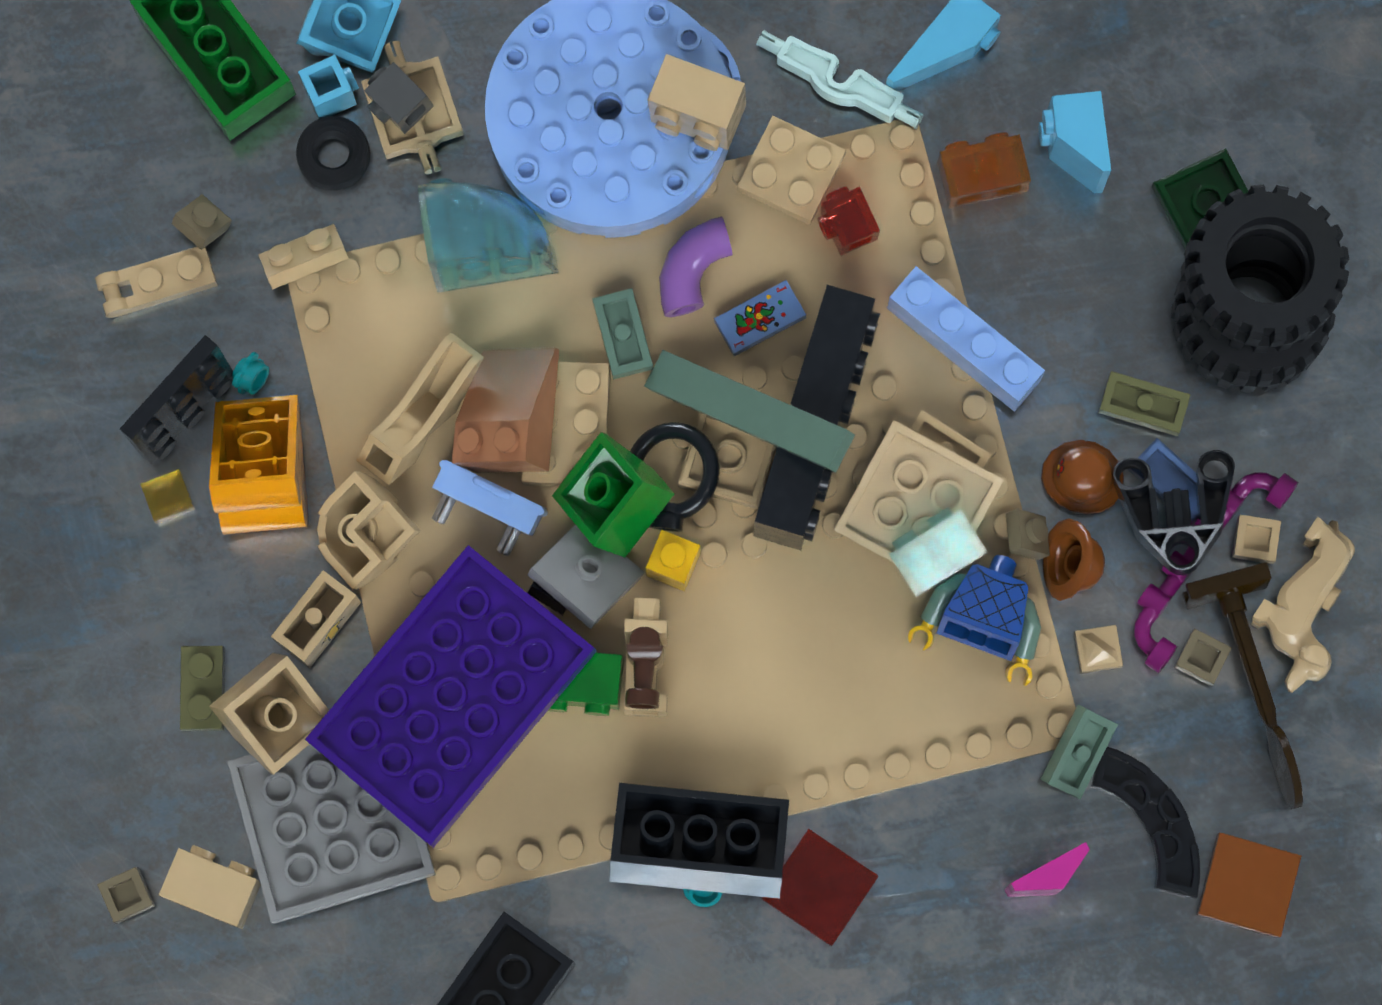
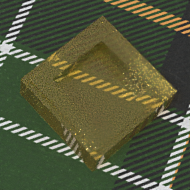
M179 469L140 484L156 524L195 510L183 475Z

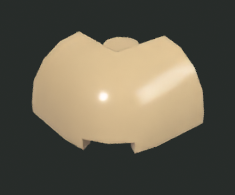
M354 471L328 497L317 513L320 514L317 527L320 544L317 546L325 560L353 590L367 585L398 560L396 556L421 531L396 504L399 500L376 479L360 471Z

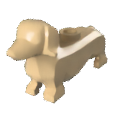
M1317 517L1306 533V540L1303 543V546L1308 549L1316 546L1312 559L1284 583L1278 593L1275 605L1264 599L1252 617L1251 626L1257 629L1265 626L1269 630L1273 646L1294 660L1293 666L1285 679L1286 688L1290 693L1297 690L1307 680L1317 682L1323 679L1332 664L1330 653L1314 637L1311 625L1321 608L1329 612L1338 599L1342 590L1335 586L1355 553L1353 542L1339 531V524L1334 520L1330 521L1327 525L1321 518Z

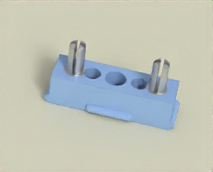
M442 460L439 463L441 470L432 488L442 492L443 495L432 519L435 522L438 521L439 524H445L456 500L507 524L508 526L497 547V551L499 553L503 552V555H510L521 531L533 536L541 518L548 515L545 507L448 460Z

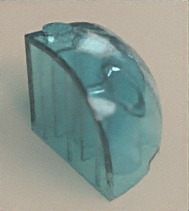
M448 178L437 179L427 184L418 185L427 258L438 293L559 273L554 245L547 229L539 217L519 199L490 186L467 182H453L452 179Z

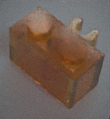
M1006 132L996 133L984 139L985 142L969 145L968 141H959L947 145L944 151H940L937 163L948 209L1028 192L1031 178L1020 134L1009 137Z

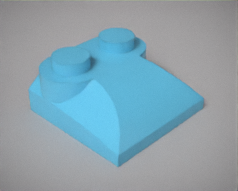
M312 0L296 44L303 46L313 55L328 57L336 55L337 59L341 62L373 73L401 0Z

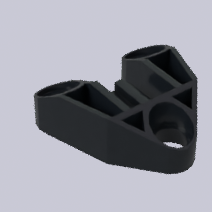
M1212 450L1201 455L1197 463L1196 473L1199 525L1192 526L1189 491L1177 488L1163 493L1167 528L1159 529L1156 491L1153 488L1149 465L1138 458H1127L1121 460L1115 466L1113 484L1138 542L1175 575L1184 576L1195 571L1221 535L1233 482L1235 462L1228 453L1221 450ZM1210 461H1220L1226 466L1228 473L1224 478L1211 479L1204 475L1203 468ZM1135 468L1143 474L1144 481L1141 485L1134 487L1123 485L1120 481L1121 473L1126 469ZM1176 545H1187L1193 550L1194 558L1189 564L1177 565L1171 560L1169 554Z

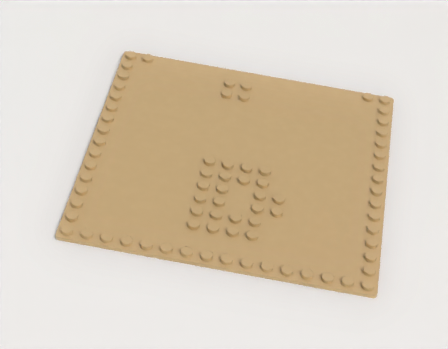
M894 120L891 123L885 122L823 137L822 139L845 149L846 155L811 225L737 191V185L752 155L724 161L720 172L707 192L684 214L666 225L661 224L655 228L642 231L638 235L606 238L601 235L577 234L546 221L530 208L348 251L346 253L349 259L288 283L335 488L337 489L354 471L366 473L386 487L399 500L396 504L421 530L396 556L398 558L397 561L376 579L359 588L374 656L468 545L525 592H528L534 582L527 576L531 567L575 526V523L552 497L558 487L522 485V472L475 473L545 507L548 511V515L541 518L533 536L521 531L509 556L497 551V547L508 525L456 500L445 524H439L438 521L435 522L432 519L443 495L442 492L432 488L441 470L439 466L440 461L448 460L452 462L455 422L465 396L456 413L429 435L416 463L390 485H387L356 461L369 434L396 408L439 344L451 332L479 354H482L483 350L559 349L558 362L609 363L592 298L632 288L653 368L662 350H665L790 405L827 284L875 298L873 311L880 313L872 346L863 345L862 351L868 352L860 386L852 384L850 390L856 391V396L848 424L841 422L839 424L840 427L855 434V437L837 472H832L825 501L820 502L816 500L814 509L821 511L812 542L804 540L802 550L800 551L754 537V522L758 512L757 509L712 497L707 505L698 513L684 519L683 531H667L699 544L701 548L700 557L685 592L646 576L645 567L661 530L648 528L626 556L644 571L643 576L591 629L569 610H566L562 616L538 601L597 650L596 653L623 656L619 710L610 709L609 716H596L585 714V707L568 706L567 712L547 711L436 846L433 848L427 843L436 875L428 877L426 880L430 896L435 902H443L609 861L611 858L619 783L789 800L788 816L1056 749L1076 706L1037 561L1010 553L1006 513L1016 509H1023L992 394L887 309L889 297L915 266L968 308L919 125L917 129H914V127L900 120ZM722 216L733 255L711 263L703 272L700 281L701 295L704 302L702 308L682 316L665 317L661 305L659 277L668 251L686 231L710 219ZM787 280L806 313V319L733 356L715 324L714 318ZM610 369L607 435L629 451L642 434L657 425L679 422L695 427L698 418V411L644 387L652 370L613 380ZM921 410H924L992 454L984 469L999 476L1004 481L952 577L956 574H967L971 566L975 564L989 568L993 557L996 555L1007 556L1016 562L1013 578L1027 583V597L1034 602L1041 624L1034 659L1028 662V666L1032 671V680L1028 685H1023L1026 671L1023 667H1017L1013 670L1010 683L1006 679V668L1010 663L1016 661L1017 656L1014 655L1012 661L936 634L939 626H934L932 630L934 633V643L930 648L923 650L928 642V634L924 630L917 631L912 642L909 643V631L915 626L922 624L923 619L921 615L932 593L938 586L834 531L893 420L910 428ZM667 439L656 444L644 459V462L653 468L675 493L669 502L677 504L684 502L695 493L694 491L678 487L679 478L690 443L680 439ZM777 447L775 448V452H774L773 459H772V462H771V465H770V469H771V466H772V463H773V460H774V456H775ZM634 598L660 599V620L667 621L668 643L667 646H663L664 661L662 667L657 672L656 687L659 694L667 695V717L630 716L624 713L627 660L624 621L634 617Z

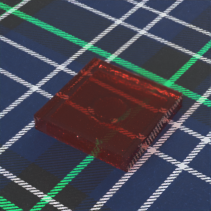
M808 829L783 866L780 899L762 897L761 900L832 947L879 876Z

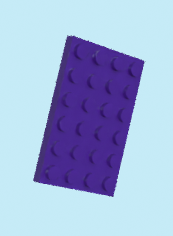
M468 545L305 740L434 848L597 650Z

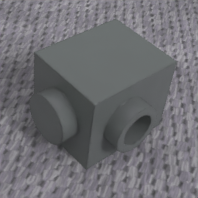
M394 62L388 68L382 67L377 70L369 79V86L364 90L372 101L367 106L383 124L390 119L404 134L434 107L428 96Z

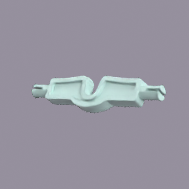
M766 30L762 31L757 40L756 46H760L777 55L776 64L809 81L818 95L833 104L847 107L856 106L887 123H891L895 117L914 127V129H917L924 116V113H920L903 104L904 95L883 84L862 69L855 70L844 83L835 82L833 76L839 67V60L834 54L813 47L793 36H789L786 41H783Z

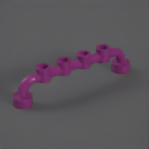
M1254 472L1244 476L1230 491L1223 528L1234 517L1252 490L1257 488L1267 490L1269 494L1266 500L1278 509H1281L1299 482L1286 473L1280 478L1262 472ZM1199 519L1194 523L1193 526L1199 525ZM1189 547L1183 555L1175 550L1170 558L1177 565H1187L1193 560L1194 553ZM1164 566L1161 571L1168 576L1159 588L1151 583L1143 592L1137 604L1143 607V610L1138 615L1134 624V637L1137 645L1148 656L1144 664L1158 674L1171 659L1178 646L1165 637L1156 642L1151 636V627L1166 609L1180 586L1191 575H1175Z

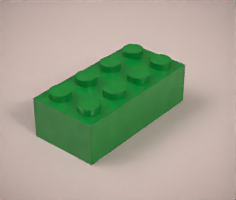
M130 0L139 20L230 141L296 95L289 77L231 0Z

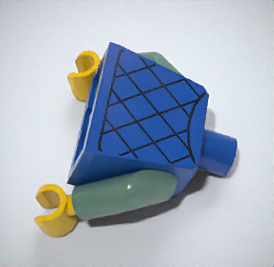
M996 555L993 557L989 568L978 564L972 565L967 574H956L936 587L921 615L923 619L922 624L915 626L909 631V643L912 642L917 631L924 630L928 634V642L923 650L930 648L934 643V633L932 630L934 626H939L936 634L1012 661L1014 655L1017 656L1016 661L1010 663L1006 668V679L1010 683L1013 670L1017 667H1023L1026 671L1023 685H1028L1032 680V671L1028 666V662L1034 659L1041 624L1034 602L1027 597V583L1013 578L1016 562L1007 556Z

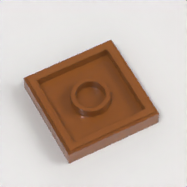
M1219 832L1197 915L1280 938L1302 855Z

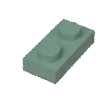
M633 289L592 298L613 380L653 370Z
M1078 704L1040 780L1081 800L1118 724Z

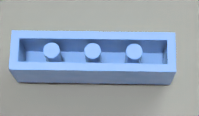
M917 266L889 297L887 309L1014 412L1041 381L1045 372L1042 367Z

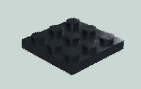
M204 335L120 427L121 432L133 447L150 464L157 458L162 460L167 457L176 446L177 441L175 438L185 427L187 429L194 427L205 413V410L202 408L213 396L218 399L231 386L233 370L218 345Z

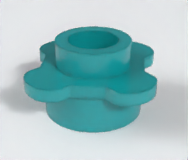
M252 352L247 358H242L232 374V386L238 388V393L242 395L246 392L252 395L256 394L263 387L269 375V366L264 364V360L258 359L259 354L256 352Z

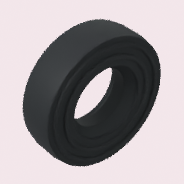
M327 116L315 120L304 129L297 143L296 157L301 172L312 184L326 190H341L352 186L364 175L370 161V147L364 132L354 122L339 116ZM339 139L348 146V159L341 166L335 168L326 167L318 160V149L326 140Z

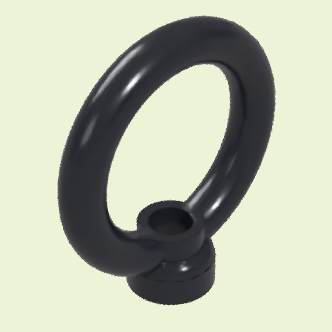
M670 422L657 425L646 431L634 443L630 452L644 462L648 452L656 444L667 439L684 440L694 446L699 452L703 464V476L698 489L684 502L678 504L668 502L649 527L657 530L681 532L683 531L684 519L698 513L712 498L718 485L720 466L717 452L703 432L685 423Z

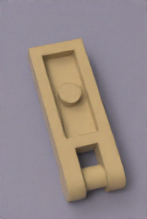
M199 247L190 248L119 271L104 272L95 277L98 291H103L106 300L103 308L107 318L126 315L218 286L206 247L202 250ZM131 284L133 295L122 297L119 287Z

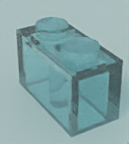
M947 507L927 520L931 525L929 529L919 535H916L912 529L891 542L895 550L890 552L889 555L916 597L988 553L961 509L952 513L950 508Z

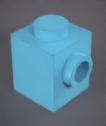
M336 55L298 71L302 84L319 119L333 116L357 105L353 91L359 89L350 67L342 69Z

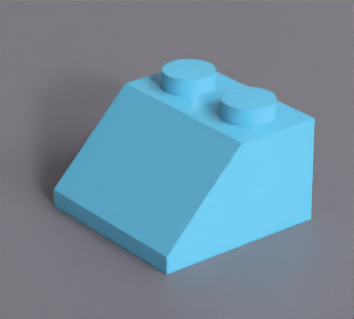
M1101 91L1052 96L1048 109L1042 111L1043 122H1039L1038 126L1041 147L1047 146L1049 159L1094 194L1102 193L1111 173V163Z

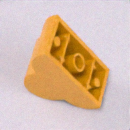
M298 394L215 402L209 489L213 510L215 513H218L223 535L308 526V504Z

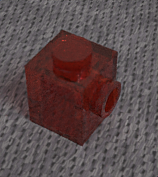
M847 186L826 195L827 201L823 202L820 213L822 216L818 217L817 221L825 239H833L840 256L878 240L880 229L860 186L850 191Z

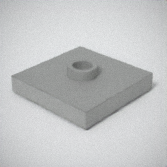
M575 525L531 567L527 576L591 629L641 579L644 571L627 557L624 558L594 547Z

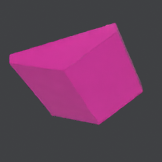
M1084 842L1019 878L1004 889L1008 897L1056 895L1064 889L1090 848Z

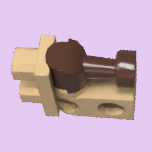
M634 598V617L624 621V635L627 648L624 698L625 715L667 717V695L659 694L656 690L657 672L662 667L664 661L663 646H667L668 643L667 621L660 620V599Z

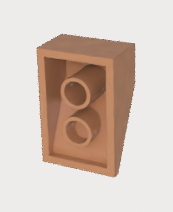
M559 349L483 350L481 355L484 358L468 388L455 422L452 463L475 473L549 472Z

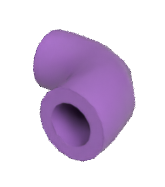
M722 216L710 219L686 231L668 251L659 277L661 305L665 317L682 316L702 308L704 302L701 295L700 281L703 272L711 263L733 255Z

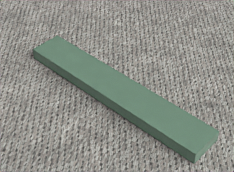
M662 350L644 387L659 395L835 473L855 437V434L845 428L665 350Z

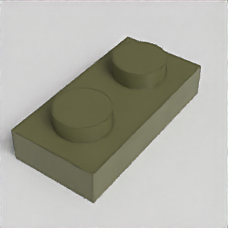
M1111 371L1098 413L1178 437L1191 394Z
M181 646L180 730L224 731V725L209 707L225 691L224 646Z

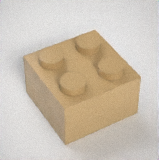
M666 54L648 97L651 122L656 123L655 128L665 134L678 136L680 132L695 138L694 143L702 148L711 151H717L718 147L729 150L746 107L745 83Z

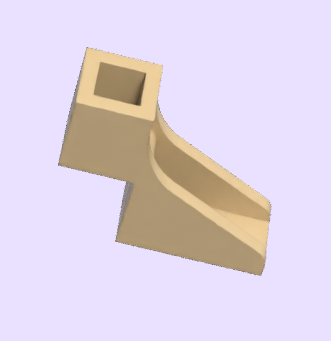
M452 332L446 336L400 403L369 434L356 461L387 485L394 482L416 463L429 435L456 413L484 357Z

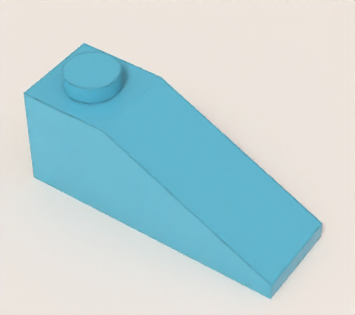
M950 0L889 74L886 85L896 91H900L972 59L981 48L987 51L1001 33L997 29L1001 15L982 0Z

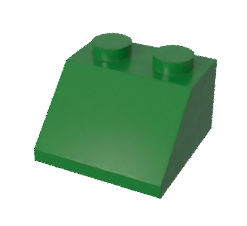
M600 432L553 493L552 497L594 547L625 558L675 493L653 468L610 436Z

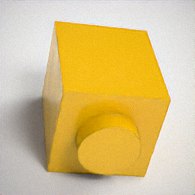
M661 530L645 567L646 576L685 592L701 554L700 545Z

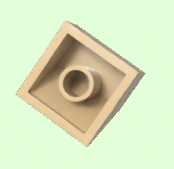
M277 653L269 655L209 706L233 738L273 775L309 745L305 740L306 737L329 711L287 655Z

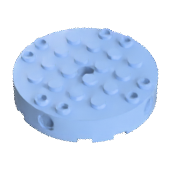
M551 0L536 9L515 28L500 49L489 75L485 97V121L491 147L504 178L515 194L533 212L546 221L577 234L601 235L606 238L627 237L641 234L642 231L655 228L661 224L666 225L695 205L707 192L720 172L728 150L718 147L717 151H711L695 144V138L680 132L678 136H671L655 128L656 123L651 122L648 106V97L666 54L728 77L724 61L717 47L695 19L668 0ZM610 106L618 107L621 111L614 119L607 120L599 117L601 109Z

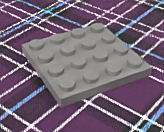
M311 744L274 775L264 768L251 754L227 761L272 924L436 875L427 843Z

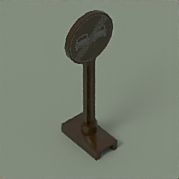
M1267 562L1186 583L1187 591L1183 592L1182 596L1187 610L1219 601L1223 617L1228 618L1258 715L1267 729L1271 763L1280 791L1290 809L1302 807L1303 790L1296 760L1284 731L1277 725L1276 708L1245 615L1247 607L1243 595L1266 589L1272 578Z

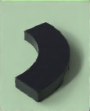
M1107 747L1094 772L1091 787L1102 790L1119 799L1132 810L1145 827L1155 854L1156 880L1154 889L1197 899L1200 884L1199 849L1188 819L1189 817L1180 800L1172 789H1169L1148 766L1126 753Z

